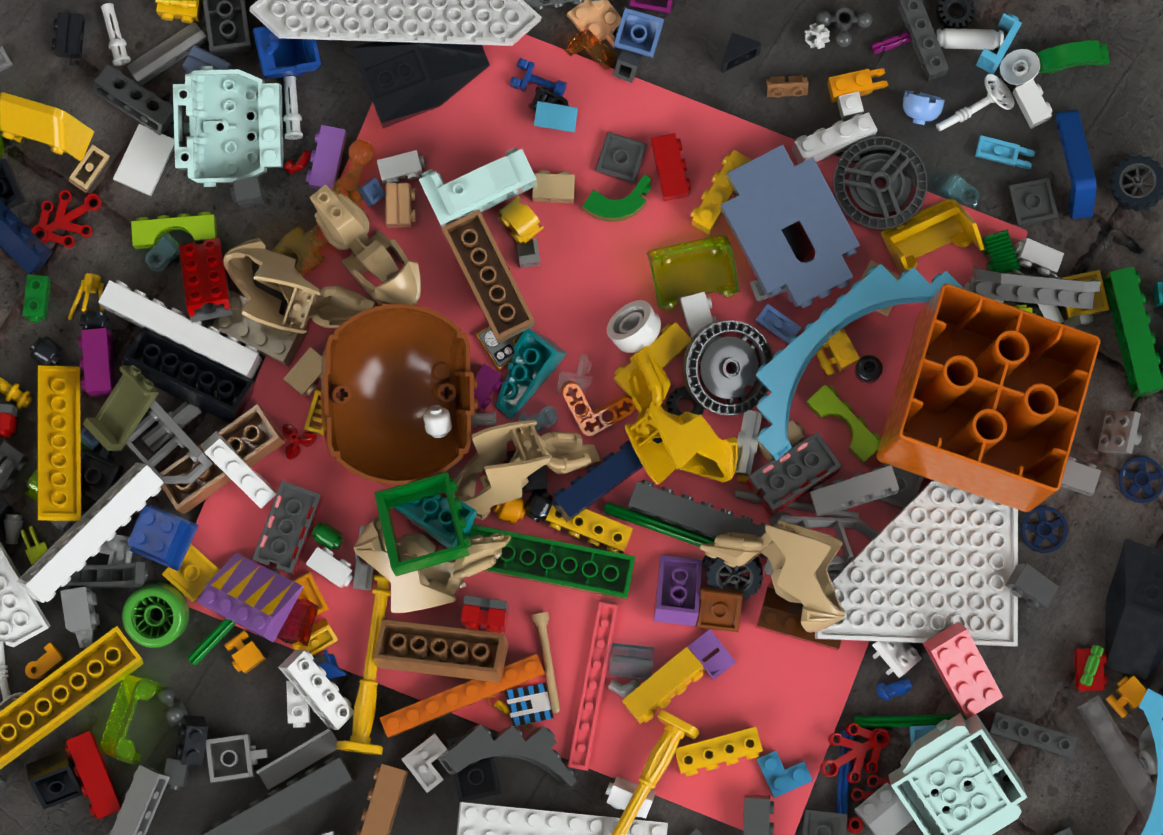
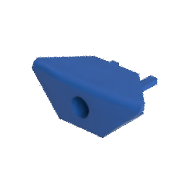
M327 650L323 651L324 655L313 656L314 663L324 669L327 679L347 675L346 672L338 668L335 655L328 654Z

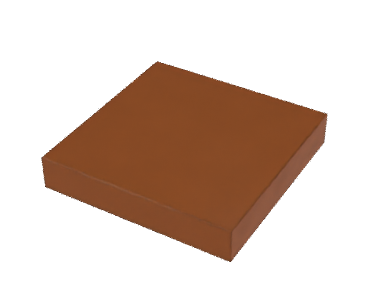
M701 587L696 628L738 632L743 591Z

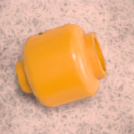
M520 498L494 505L493 508L497 519L510 524L516 523L518 519L522 520L526 512L523 507V501Z

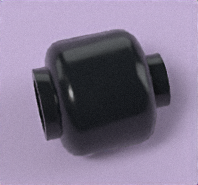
M89 308L86 314L81 313L79 326H83L82 330L108 329L110 317H107L106 311Z
M48 336L39 337L29 349L32 351L30 354L31 358L41 366H48L49 364L54 366L61 357L58 354L61 347Z
M873 355L863 356L855 365V375L863 383H873L882 374V363Z
M544 490L541 493L533 492L524 505L525 514L536 522H540V520L546 521L552 506L553 496Z

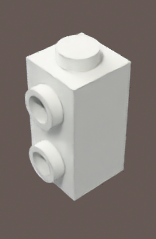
M1034 79L1022 85H1015L1016 88L1013 91V95L1030 129L1048 121L1052 116V108L1048 102L1044 101L1041 86L1036 84Z
M417 150L377 160L383 184L399 183V180L406 178L407 180L417 179L423 173L422 168L425 167L423 156H418Z
M1029 238L1018 241L1014 248L1019 265L1026 268H1036L1038 273L1045 276L1058 272L1064 255L1060 251Z
M317 547L306 565L339 588L348 587L354 578L352 576L353 570L350 569L352 565L342 558L340 561L333 557L335 553L328 548L323 547V549Z
M286 681L288 724H293V728L306 727V723H311L310 705L292 683Z
M617 776L614 783H609L605 793L609 795L606 803L616 809L625 810L638 784ZM649 791L636 817L646 819L656 794L655 791Z

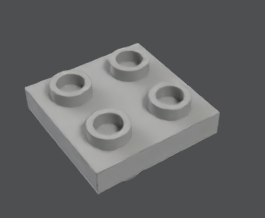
M1106 411L1097 451L1102 453L1132 454L1134 445H1138L1142 439L1141 434L1137 432L1141 413L1135 411Z

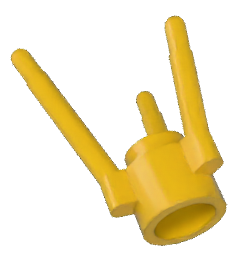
M91 273L85 274L84 280H81V285L70 310L68 320L72 319L83 291H85L82 305L83 312L86 310L90 293H96L98 290L100 299L104 283H101V276ZM99 304L100 310L104 311V308Z

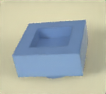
M376 177L358 189L368 207L386 196Z
M86 427L80 431L81 442L91 450L100 444Z

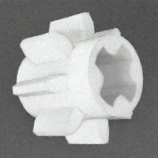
M812 24L810 29L805 30V41L810 45V48L825 47L824 43L830 42V31L824 27V24Z

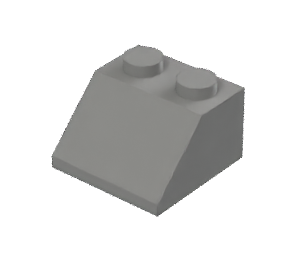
M888 782L855 808V813L874 835H896L914 820Z

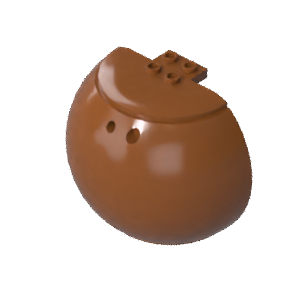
M386 304L373 307L343 322L328 336L322 358V422L324 437L330 455L354 474L367 480L388 485H405L442 474L463 458V454H467L471 444V415H474V410L478 409L477 397L474 398V389H477V376H474V372H470V344L467 334L461 333V329L445 316L433 310L411 304ZM445 390V394L441 395V391ZM340 391V392H341V396H340V397H336V393H338V392ZM434 405H440L448 409L451 415L452 429L442 438L432 437L426 432L424 426V413Z

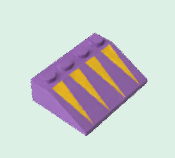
M236 552L207 583L197 602L274 643L304 586Z

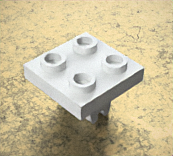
M877 641L872 645L877 651L873 658L876 659L880 655L889 665L890 669L886 671L887 675L894 671L900 678L922 659L918 651L907 642Z

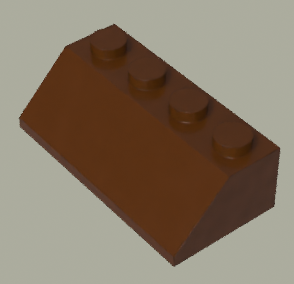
M767 587L756 628L834 650L840 648L842 640L815 639V632L810 633L803 628L801 624L802 603L789 602L777 595L775 589Z

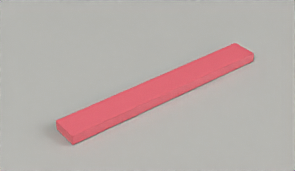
M598 601L567 765L569 768L588 771L618 613L619 605Z

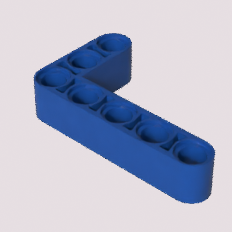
M1078 110L1056 112V124L1071 180L1069 198L1070 218L1072 220L1093 217L1097 187L1096 178Z

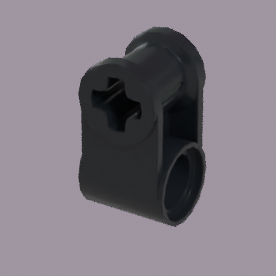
M536 87L535 97L528 107L536 111L537 101L569 105L566 98L551 93L546 89Z

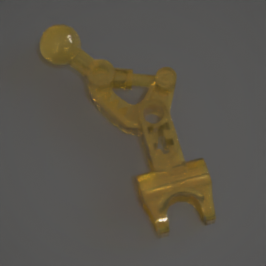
M360 139L354 141L348 149L349 159L352 161L348 174L336 181L332 191L337 195L341 193L345 195L347 192L348 197L363 210L361 204L363 198L358 191L360 187L359 177L363 165L368 164L373 159L374 148L370 142ZM318 224L307 233L300 226H297L287 233L271 252L279 254L295 253L298 256V263L294 268L303 275L312 271L325 260V257L319 250L329 243L326 238L322 239L318 236V232L321 231Z

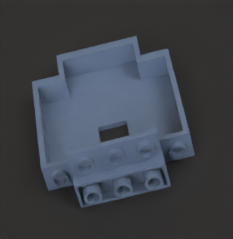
M781 145L727 173L726 177L736 197L721 204L719 208L765 295L771 293L774 296L782 292V287L785 286L789 302H793L796 308L799 306L806 308L814 303L812 299L818 296L823 299L832 294L831 290L838 286L840 290L850 284L849 280L853 278V275L843 255L847 258L857 253L856 248L860 244L813 157L794 166L784 145ZM800 221L815 249V257L808 263H802L796 258L782 232V229Z

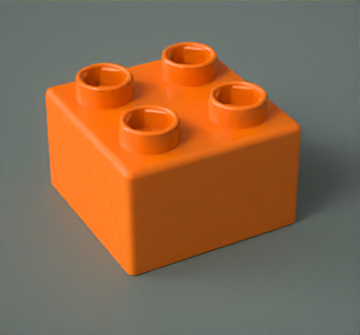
M944 284L918 313L876 458L882 463L1023 512H1030L1058 491L1061 486L1100 346L1099 337L951 284Z

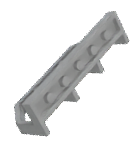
M972 265L969 291L994 300L1092 309L1094 293L1100 292L1101 281L1095 277H1091L1090 281L1066 280L1054 273H1050L1049 278L1027 276L1013 269V274L980 269L978 266Z
M154 400L150 406L152 409L149 412L150 415L136 427L126 444L164 482L163 484L192 483L213 463ZM161 419L164 422L162 425L164 430L169 435L174 433L176 436L151 459L147 460L132 442L155 421ZM178 445L182 449L185 446L189 449L187 455L194 462L197 460L201 462L187 476H161L154 468Z
M782 516L779 519L780 521L806 528H834L837 539L842 541L841 550L843 556H835L827 568L829 576L838 575L855 558L844 528L856 529L871 540L880 533L862 520L855 518ZM768 559L764 566L765 574L771 575L774 572Z

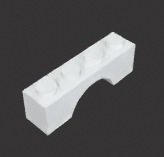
M217 431L201 444L204 453L261 509L276 496L273 486L261 474L254 471Z

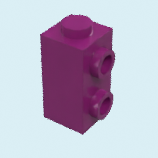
M485 363L476 375L477 389H474V398L477 397L478 412L481 408L486 409L491 401L489 396L493 391L497 392L503 383L501 381L502 375Z

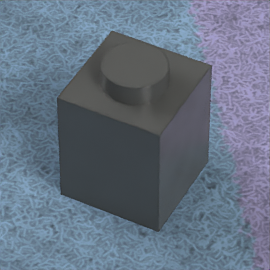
M622 50L613 76L632 83L638 72L643 55Z
M166 759L164 774L170 776L167 783L168 789L180 790V786L186 787L189 765H181L180 760Z

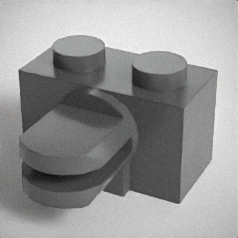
M3 442L0 446V490L4 492L13 486L16 480L14 477L18 471L22 472L28 458L6 442Z

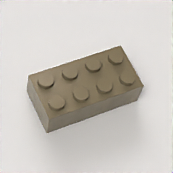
M230 291L233 315L216 318L212 327L218 329L224 336L230 335L238 339V342L246 346L248 344L256 348L259 353L289 367L307 332L301 334L280 330L244 316L241 312L249 301L247 298Z

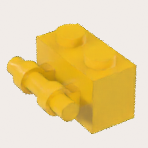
M155 0L157 3L156 12L161 19L173 21V18L181 19L182 22L192 24L193 21L199 22L202 0Z
M844 328L834 334L816 353L821 363L819 365L822 370H825L827 376L835 373L832 365L836 364L840 372L856 364L860 359ZM827 348L832 357L831 359L827 358L823 349Z

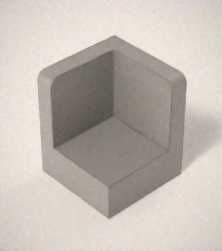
M533 238V241L525 244H517L520 268L541 265L537 238Z

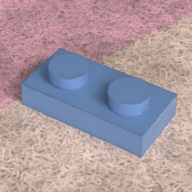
M769 304L765 306L755 322L788 345L790 340L801 329L799 325Z

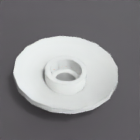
M1027 49L1012 51L1005 56L1000 65L1001 76L1012 85H1022L1033 80L1040 70L1038 56Z

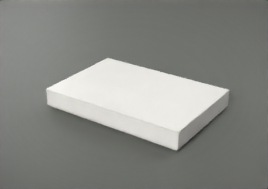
M139 124L113 180L148 196H152L174 150V139L164 134L158 135L149 128Z

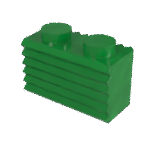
M1008 230L982 238L984 250L981 252L983 255H987L989 261L986 263L987 270L1012 274L1013 269H1020Z

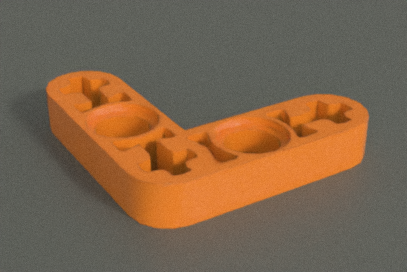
M566 381L561 386V394L579 429L587 436L595 435L629 416L635 410L632 398L628 395H622L592 411L576 382ZM569 387H572L574 389L573 392L577 397L574 400L572 396L568 393ZM624 401H626V402L628 403V404H627V406H628L627 409H624V408L622 407V406H623L622 403H623ZM579 403L585 404V410L582 413L575 412V406ZM614 406L618 409L619 414L613 409ZM607 410L612 411V417L609 420L602 419L603 412ZM596 416H597V418L599 419V421L601 422V424H598V423L596 422V421H597V420L595 419ZM588 421L591 423V427H592V428L589 429V430H588V428L586 427V426H587L586 423H587Z

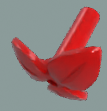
M289 424L282 425L284 438L293 442L285 450L286 457L289 460L296 458L300 454L299 444L309 447L317 438L311 432H304L299 437L294 426Z

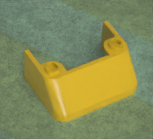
M0 93V131L3 137L15 140L18 143H21L22 138L25 137L52 147L51 151L56 154L68 153L78 161H83L94 134L92 129L61 109L8 93Z
M955 199L943 200L916 213L905 224L893 229L882 230L881 232L885 245L901 274L906 270L917 267L916 258L951 242L959 247H966L973 242L980 251L984 250L976 222Z

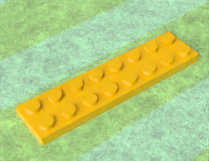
M38 365V520L81 521L80 367Z

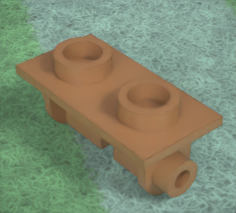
M803 75L788 76L789 82H785L784 76H771L770 79H766L767 97L778 98L782 96L798 97L808 95V79L803 77Z

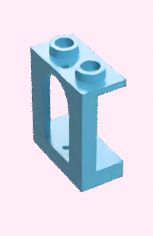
M1003 14L997 27L1008 32L997 54L984 48L975 66L994 75L1022 24L1016 16Z

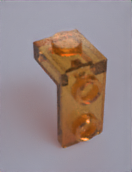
M589 29L578 34L574 33L569 38V44L565 50L572 56L584 49L605 70L610 68L615 58V54Z

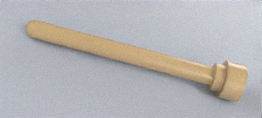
M548 612L533 614V623H535L539 631L552 712L558 713L560 705L546 628L549 614Z

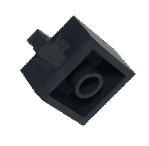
M104 446L101 451L96 450L95 454L82 449L81 495L98 501L119 480L124 467L113 462L115 458L111 456L113 451H107Z

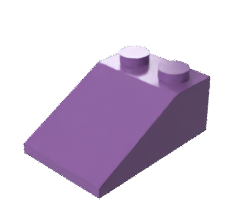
M660 555L654 609L655 622L689 626L696 625L699 614L702 560Z

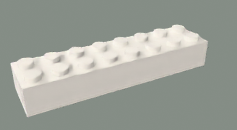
M109 280L98 301L105 310L253 379L262 362L256 348L248 344L244 347L238 342V339L230 335L224 337L218 329L209 326L207 329L201 324V321L191 323V319H187L183 312L173 307L169 310L163 302L155 298L151 301L146 297L145 293L137 289L134 292L130 291L131 289L128 288V285L119 280H116L115 283Z
M136 462L81 516V521H76L16 582L33 599L42 603L50 601L56 595L55 591L60 586H65L71 580L70 576L75 571H80L86 565L85 561L90 556H95L101 550L100 546L105 541H110L116 535L115 531L120 526L123 527L131 520L130 516L135 511L138 512L145 507V501L150 496L154 497L160 492V486L164 482L148 465Z

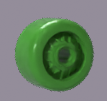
M162 582L149 583L134 591L126 600L122 612L123 625L127 634L136 643L149 648L163 647L172 643L185 631L189 621V606L184 595L176 587ZM155 608L162 611L163 617L161 619L155 617Z

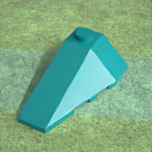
M531 328L525 330L515 344L513 350L515 352L507 368L509 369L505 382L502 384L496 407L510 419L519 412L567 354L552 340Z
M437 494L392 507L447 548L458 545L447 498ZM461 501L462 509L459 512L460 516H464L467 525L464 533L469 536L477 511Z

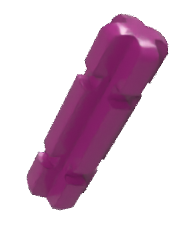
M908 31L900 33L899 36L894 35L882 39L881 42H874L871 44V49L874 54H878L883 50L887 51L898 47L901 43L903 45L911 41Z

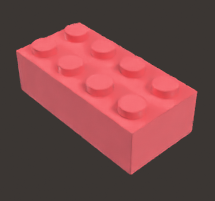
M960 622L953 624L923 643L958 710L967 719L1003 698L972 637Z

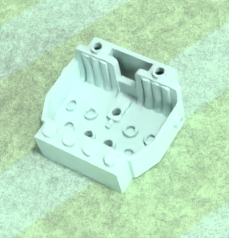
M201 66V70H194L189 74H185V84H173L175 168L181 170L188 169L189 179L197 183H204V187H216V183H233L236 180L264 174L267 172V168L283 167L281 84L265 83L264 80L239 69L213 70V66ZM183 91L187 92L186 98L183 97ZM184 106H186V115L189 116V123H184ZM248 113H254L255 117L253 120L247 118ZM219 123H222L224 125V129L222 131L217 130V125ZM184 133H190V137H187V147H185ZM250 133L255 134V139L253 141H250L248 139V135ZM185 153L189 155L187 161H185Z
M511 149L505 153V157L486 164L445 184L440 173L433 171V169L422 173V178L419 181L440 225L444 227L477 210L483 212L538 186L537 179L523 150Z
M959 713L950 720L941 721L936 726L937 728L914 741L901 760V767L888 774L892 788L924 835H992L1019 818L1022 812L1019 803L1028 798L1021 780L977 714L965 720L962 714ZM981 738L984 739L996 757V760L993 762L985 754L983 746L979 741ZM1005 775H1008L1010 780L1004 781L1003 777ZM969 780L971 781V784L969 786H965L964 782ZM938 789V793L932 794L931 790ZM944 806L950 807L948 811L942 810Z

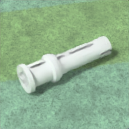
M103 4L101 10L110 39L108 48L112 51L114 59L112 63L114 66L128 64L131 59L127 56L126 41L121 37L114 4Z
M287 76L283 78L286 115L283 118V121L286 122L285 139L297 140L303 138V133H301L300 129L302 117L298 114L296 77Z

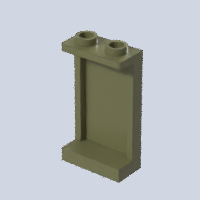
M134 365L121 366L119 368L123 375L95 418H86L83 423L107 451H121L159 394L153 387L154 384L141 374V370Z

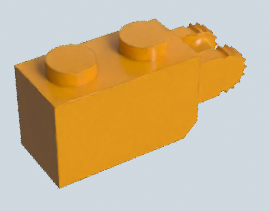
M865 69L829 77L827 85L831 102H837L838 97L841 95L859 92L861 97L871 94L873 90L887 87V81L872 83L871 79L885 74V69L871 71Z

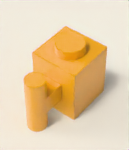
M243 630L225 643L224 646L228 651L234 647L238 649L232 655L234 661L231 663L238 672L243 671L246 674L266 660V658L253 641L247 645L244 644L243 641L249 635Z
M1134 675L1129 678L1124 676L1117 682L1119 687L1115 691L1120 696L1118 700L1112 694L1106 698V701L1121 718L1128 714L1124 706L1127 704L1131 709H1135L1140 705L1147 692Z

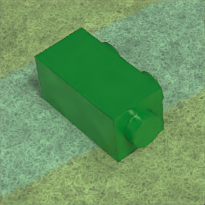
M27 274L23 316L28 319V322L40 323L41 320H47L51 279L48 276Z

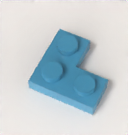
M777 751L756 759L774 798L813 781L804 761L785 770Z

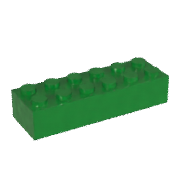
M1134 267L1111 271L1103 278L1132 399L1156 394L1163 389V372H1160L1158 365L1160 364L1159 353L1155 352L1153 345L1155 344V336L1153 332H1150L1148 325L1151 322L1148 312H1145L1143 305L1146 303L1143 291L1140 292L1139 284L1141 280L1139 272H1135Z

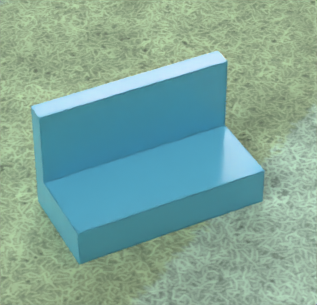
M537 101L534 126L575 132L578 107Z

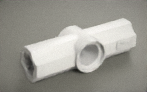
M748 410L744 412L741 431L738 433L737 438L738 460L735 473L751 475L762 414L757 411Z

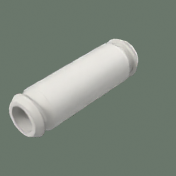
M939 28L936 30L939 45L945 49L984 50L985 48L987 50H994L998 48L999 50L1004 42V33L1001 30L999 32L994 29L945 28L941 30Z

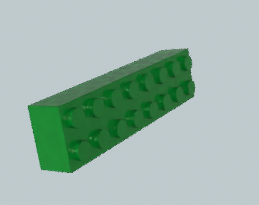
M472 525L469 539L476 535H482L483 538L491 537V535L496 533H503L504 536L510 535L511 537L508 544L501 548L502 554L496 559V563L483 572L627 600L635 556Z

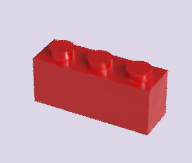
M675 133L651 138V147L664 202L688 197L691 183L690 179L685 178L684 174L687 166L685 158L681 159L679 152L683 150L681 139H677Z

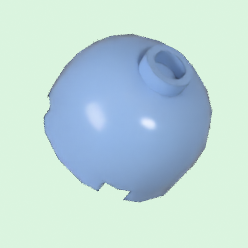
M905 91L903 109L907 116L913 118V123L925 125V121H933L939 117L943 110L945 99L920 92V94L917 93L915 95L913 94L914 91Z

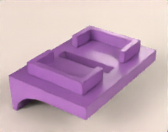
M711 629L687 646L701 662L712 680L736 663ZM716 648L720 650L717 654H715L705 663L703 662L702 659L705 658L712 651H714Z

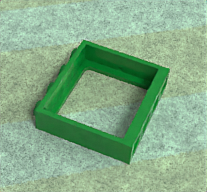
M448 472L374 493L390 567L395 576L470 556L468 548L471 547L469 536L464 533L467 525L464 516H460L459 512L462 509L460 498L455 495V491L458 490L455 478L451 479ZM445 493L458 545L401 561L390 509Z

